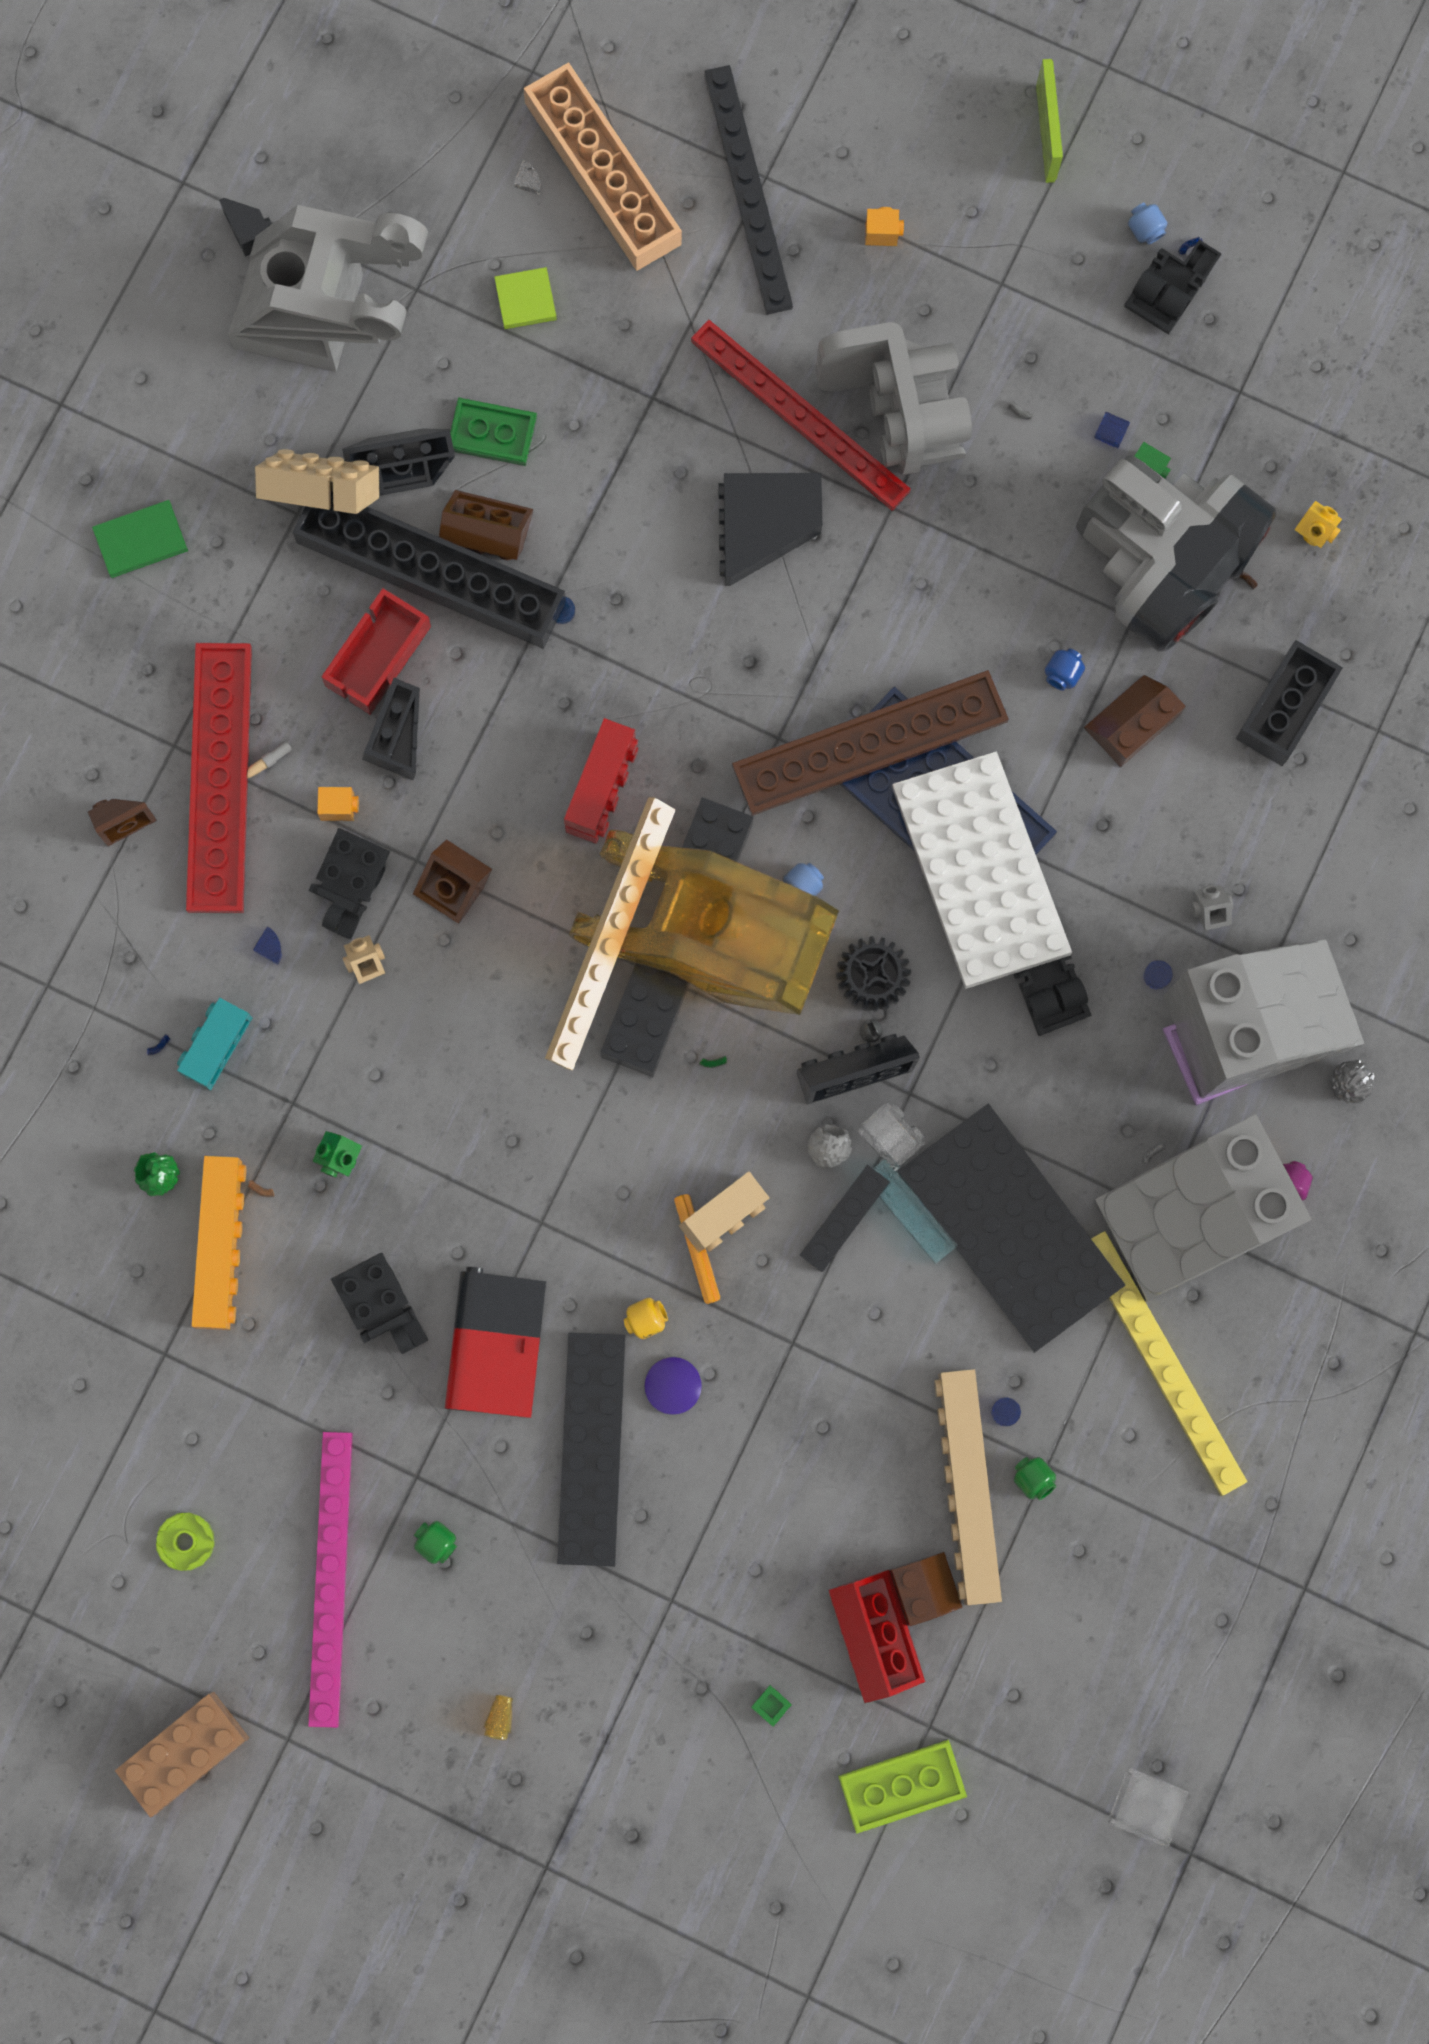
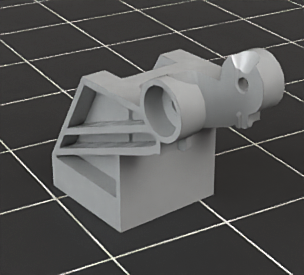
M295 206L255 237L246 279L237 311L233 315L228 333L232 347L337 372L345 342L379 344L380 339L396 340L400 338L407 313L405 307L395 300H391L386 304H380L373 301L365 293L358 295L363 277L361 263L396 264L398 268H402V266L408 267L410 261L421 259L428 230L419 221L402 214L383 213L378 216L376 222L306 206Z

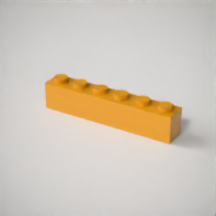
M204 1156L191 1327L196 1329L230 1330V1325L235 1324L236 1307L232 1306V1298L238 1292V1278H234V1270L240 1264V1250H236L237 1238L242 1236V1221H238L239 1210L244 1208V1193H240L241 1182L246 1180V1165H242V1160L238 1157Z

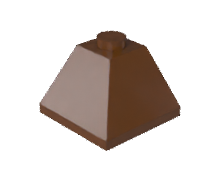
M101 800L93 805L92 810L88 811L94 829L107 846L157 821L146 803L139 801Z

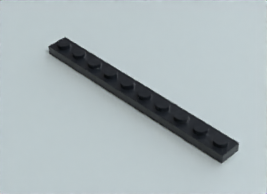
M728 65L705 70L704 76L766 315L791 310L793 303L731 67Z

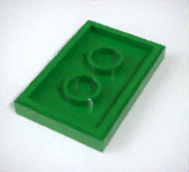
M458 397L450 430L454 452L526 466L537 413Z
M170 500L92 527L111 578L188 552Z

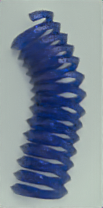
M1200 237L1185 241L1179 249L1182 252L1180 254H1186L1190 247L1196 245Z
M164 1034L165 1036L158 1042L159 1044L147 1048L148 1056L149 1054L150 1056L151 1054L155 1055L161 1049L163 1050L164 1046L171 1040L169 1036Z

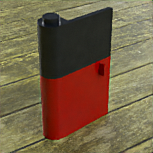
M466 1267V1272H460L444 1409L531 1418L546 1281L483 1273V1268Z

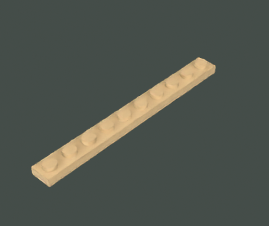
M648 797L545 1057V1059L568 1070H573L675 812V809L656 798Z

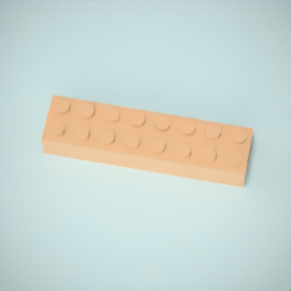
M568 62L524 88L526 106L635 270L638 271L681 246L682 230L570 63Z

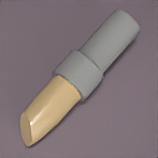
M287 741L270 753L267 752L260 757L261 759L248 767L247 778H251L264 769L270 768L276 764L277 760L292 751Z

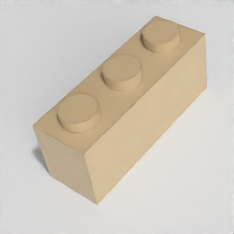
M747 1172L678 1226L698 1252L705 1248L710 1252L723 1242L720 1236L728 1231L732 1235L744 1226V1223L741 1221L747 1215L754 1218L766 1209L763 1203L769 1199V1196L753 1175Z

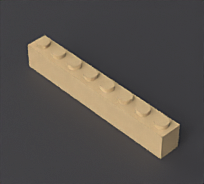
M975 1369L943 1372L938 1374V1380H934L936 1397H941L942 1408H938L939 1425H944L945 1437H941L942 1453L947 1454L949 1466H944L946 1483H951L952 1491L951 1495H947L949 1512H954L955 1524H951L952 1541H957L959 1553H954L956 1571L961 1570L962 1582H957L959 1600L964 1599V1605L1002 1602Z

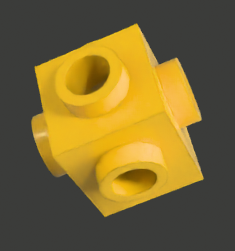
M1315 501L1294 530L1301 534L1308 544L1322 548L1326 541L1332 543L1341 530L1337 526L1342 519L1338 517V513L1333 508L1323 506Z

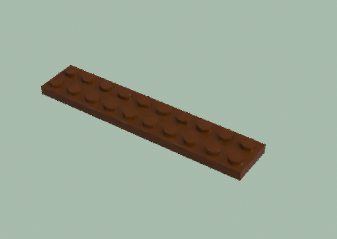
M987 670L732 763V768L750 814L753 816L1008 723L1009 718L990 672Z

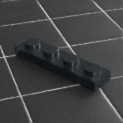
M866 1165L801 1252L800 1256L823 1272L890 1181L872 1167Z

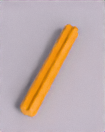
M684 1194L674 1199L679 1219L682 1223L695 1213L689 1194ZM685 1235L704 1302L706 1304L717 1302L720 1300V1294L706 1248L698 1252Z

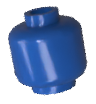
M1070 648L1067 651L1057 650L1044 669L1047 676L1046 681L1060 691L1075 687L1085 671L1081 654Z

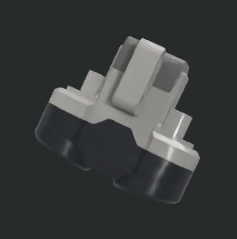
M1128 455L1125 460L1120 459L1103 478L1102 487L1083 508L1076 528L1088 542L1111 559L1102 573L1122 588L1114 599V602L1117 603L1114 608V617L1156 651L1163 652L1169 650L1182 640L1211 612L1218 603V592L1231 577L1233 579L1240 577L1255 550L1271 530L1270 525L1277 513L1275 507L1232 474L1224 475L1219 480L1214 478L1203 488L1184 473L1172 485L1135 456Z

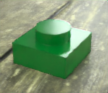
M769 1685L751 1708L774 1727L792 1704Z

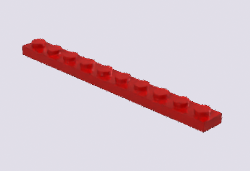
M708 319L691 337V343L891 511L910 493L911 488L712 321Z

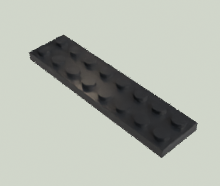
M568 1333L557 1564L615 1567L626 1335Z

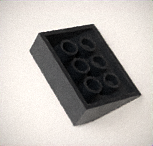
M891 1034L881 1038V1043L871 1046L870 1042L855 1046V1051L844 1054L842 1050L829 1054L828 1060L818 1062L817 1059L803 1062L801 1063L802 1068L797 1070V1076L806 1104L808 1105L913 1072L920 1059L919 1053L905 1035L897 1038L896 1034Z

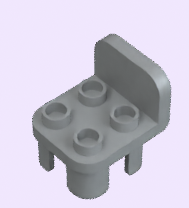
M894 322L839 331L826 336L819 342L815 372L818 386L821 390L835 392L869 386L870 404L874 417L884 415L886 434L880 435V448L885 467L897 465L900 474L907 475L920 472L921 466L959 460L966 457V451L963 447H960L959 443L969 441L972 436L968 401L964 397L949 399L946 383V373L955 371L959 365L953 343L925 348L906 340L903 329Z

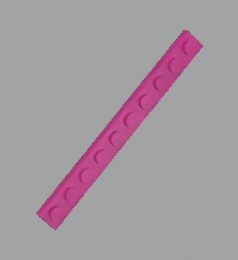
M323 1432L308 1727H339L353 1433Z

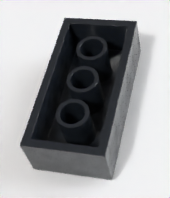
M1295 640L1235 739L1283 766L1291 756L1343 667Z

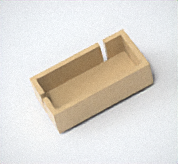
M282 449L255 466L257 499L329 510L331 508L332 491L334 511L353 514L359 513L379 499V466L369 465L367 461L346 462L341 457H329L326 459L319 458V455L315 453L300 455L294 454L293 450Z

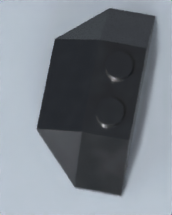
M422 428L368 438L342 449L346 462L367 461L369 465L379 466L380 496L434 486L449 463L455 458L450 429Z

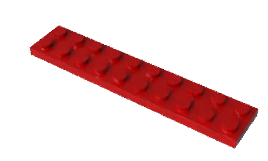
M251 643L195 644L186 911L188 913H244Z

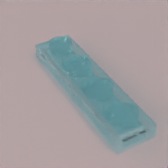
M886 1159L873 1168L890 1181L879 1198L934 1264H937L958 1245Z

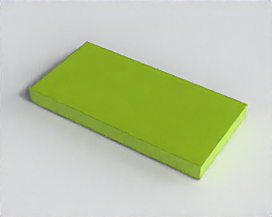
M1043 59L1036 83L1045 181L1046 183H1052L1057 179L1063 152L1054 64L1052 59Z
M948 1739L838 1775L856 1834L967 1797Z

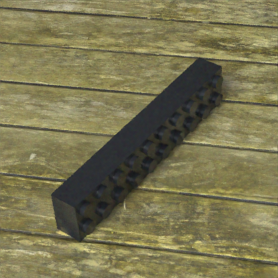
M332 491L331 508L327 510L305 506L293 530L296 543L542 649L545 648L566 603L565 591L370 507L364 508L357 514L334 511Z
M701 798L601 1049V1058L654 1077L753 825V816L706 798Z

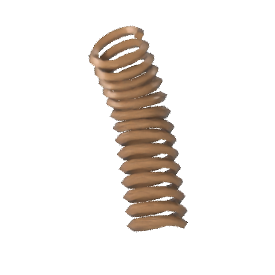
M253 1180L249 1181L248 1187L260 1194V1196L265 1194V1197H268V1195L269 1197L270 1195L274 1197L273 1189H263Z

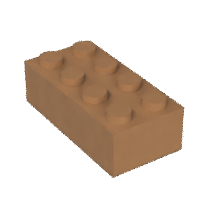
M212 1692L124 1762L115 1772L151 1818L246 1742L249 1736L215 1692Z

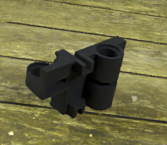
M1198 240L1185 261L1180 260L1161 248L1158 251L1157 258L1154 257L1149 268L1139 278L1124 307L1169 335L1198 292L1199 287L1201 288L1222 253L1201 240Z
M341 828L337 829L316 879L322 881V884H311L309 888L310 892L333 902L324 916L322 927L347 939H352L361 916L367 909V906L362 905L361 902L362 900L370 902L373 889L378 886L385 872V862L389 856V850Z
M1071 955L1013 974L1015 979L1025 978V982L1019 983L1038 1036L1092 1016L1087 1005V992L1081 979L1076 976L1075 965H1066L1065 963L1066 960L1072 959Z
M382 1252L331 1278L357 1330L363 1327L366 1328V1330L360 1333L363 1343L390 1330L401 1354H404L428 1341L412 1307L403 1309V1306L408 1304V1300Z

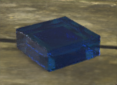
M1105 412L1094 438L1119 448L1130 422Z

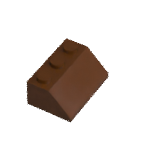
M455 490L442 511L439 537L461 547L472 549L476 553H490L498 555L504 560H517L524 547L533 509Z
M1143 675L1091 720L1084 729L1122 767L1175 721L1186 706L1166 685Z

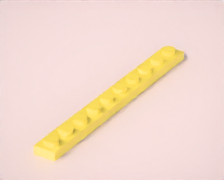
M1104 1231L1091 1238L1125 1283V1286L1109 1297L1219 1494L1223 1496L1247 1483L1245 1476L1108 1235Z

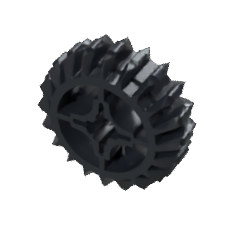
M870 936L869 945H866L865 941L861 938L858 940L859 949L854 944H850L848 948L851 954L848 952H842L841 957L846 962L839 961L837 963V967L844 971L837 972L836 978L845 980L838 984V988H848L843 997L847 999L853 995L855 998L852 1001V1005L856 1006L860 1000L863 1002L862 1010L866 1011L868 1003L872 1004L874 1012L878 1011L879 1003L882 1004L885 1010L888 1009V999L893 1004H897L899 999L896 994L899 996H905L906 994L905 989L901 986L907 987L910 985V980L904 977L911 975V969L902 968L909 964V959L899 960L904 951L899 949L894 953L892 950L895 947V943L891 942L886 947L884 946L885 938L881 937L879 944H875L874 937ZM866 954L881 955L874 962L858 959ZM887 960L892 963L895 969L896 982L890 980V976L885 973L884 966ZM879 964H881L878 970V975L871 979L868 984H866L869 978V973L876 969ZM851 966L857 968V972L863 977L860 988L852 980ZM873 986L890 989L885 993L877 995L866 993Z

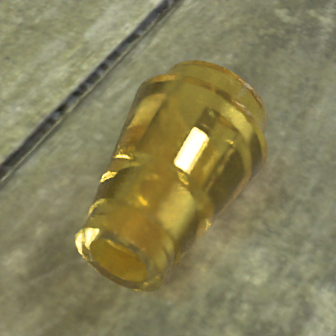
M496 1695L483 1726L485 1729L484 1736L507 1741L508 1734L512 1733L513 1698Z

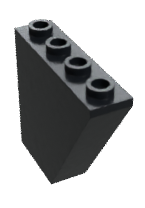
M724 473V482L718 483V499H724V509H719V525H724V534H719V551H724L725 560L719 561L720 577H725V586L733 585L821 534L823 525L821 473Z

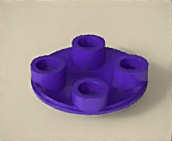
M669 1357L658 1361L650 1368L645 1379L647 1399L654 1408L665 1414L675 1415L688 1411L696 1404L701 1394L702 1383L697 1369L690 1362L682 1358Z

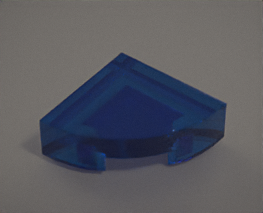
M267 926L253 951L278 965L282 956L281 943L276 933Z

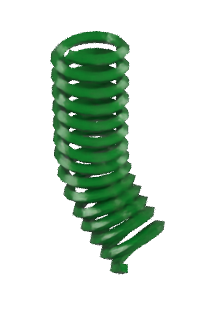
M724 1056L721 1057V1060L719 1058V1060L715 1059V1061L703 1058L699 1065L707 1066V1068L708 1066L709 1068L714 1066L715 1068L719 1065L727 1064V1058Z

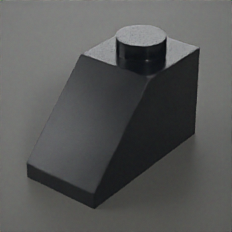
M227 198L220 199L223 213L246 257L251 254L255 237L272 223L269 217L263 218L260 209Z

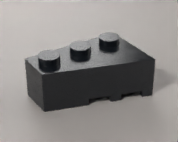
M393 679L362 760L414 780L416 775L420 688L399 679Z

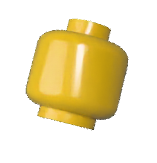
M648 1297L630 1305L626 1310L627 1318L623 1320L628 1333H634L643 1340L662 1332L665 1328V1322L668 1321V1316L663 1304L659 1300L655 1301Z

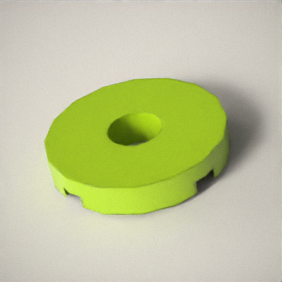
M178 1513L166 1519L159 1527L156 1538V1550L160 1559L168 1567L180 1571L194 1570L202 1566L211 1556L215 1545L214 1533L210 1524L201 1516L193 1513ZM183 1533L189 1534L193 1539V1544L188 1550H182L178 1546V1538Z

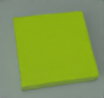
M547 267L494 276L504 330L557 320Z

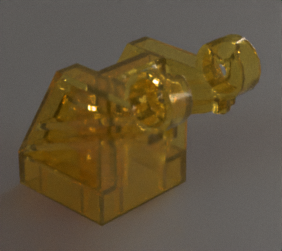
M609 830L600 852L601 857L621 867L633 834L619 830ZM661 846L648 881L652 882L654 879L664 882L663 891L649 925L645 928L629 927L618 958L673 973L723 1003L800 1015L839 910L812 894L712 851ZM577 912L568 935L575 941L589 947L601 915L596 914L592 918Z

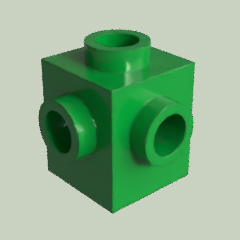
M325 1131L321 1143L317 1146L312 1162L322 1166L321 1172L336 1178L337 1174L349 1177L356 1165V1159L362 1145L342 1135Z

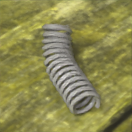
M1014 400L1011 401L1012 403L1009 407L1013 409L1015 414L1017 413V415L1019 414V416L1021 415L1025 419H1032L1033 414H1031V411L1029 414V411H1024Z

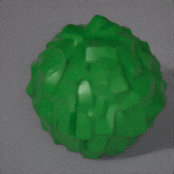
M155 1152L141 1155L134 1167L136 1184L151 1197L163 1196L164 1193L174 1189L175 1184L178 1182L177 1175L180 1174L173 1156L167 1154L159 1156Z

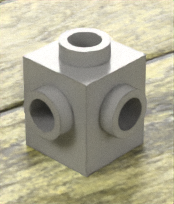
M1221 884L1216 886L1209 885L1202 889L1194 890V902H1191V911L1193 917L1199 919L1205 931L1232 925V897L1230 894L1225 893Z

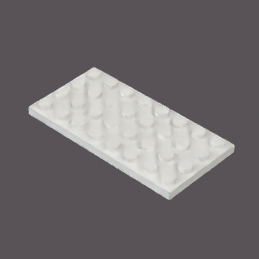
M997 751L892 784L895 798L965 989L1072 954Z

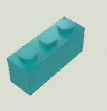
M220 997L216 1003L212 1002L205 1014L207 1019L202 1027L199 1026L195 1030L191 1038L193 1044L188 1052L184 1051L177 1062L179 1066L177 1071L181 1075L210 1091L252 1020L248 1012Z

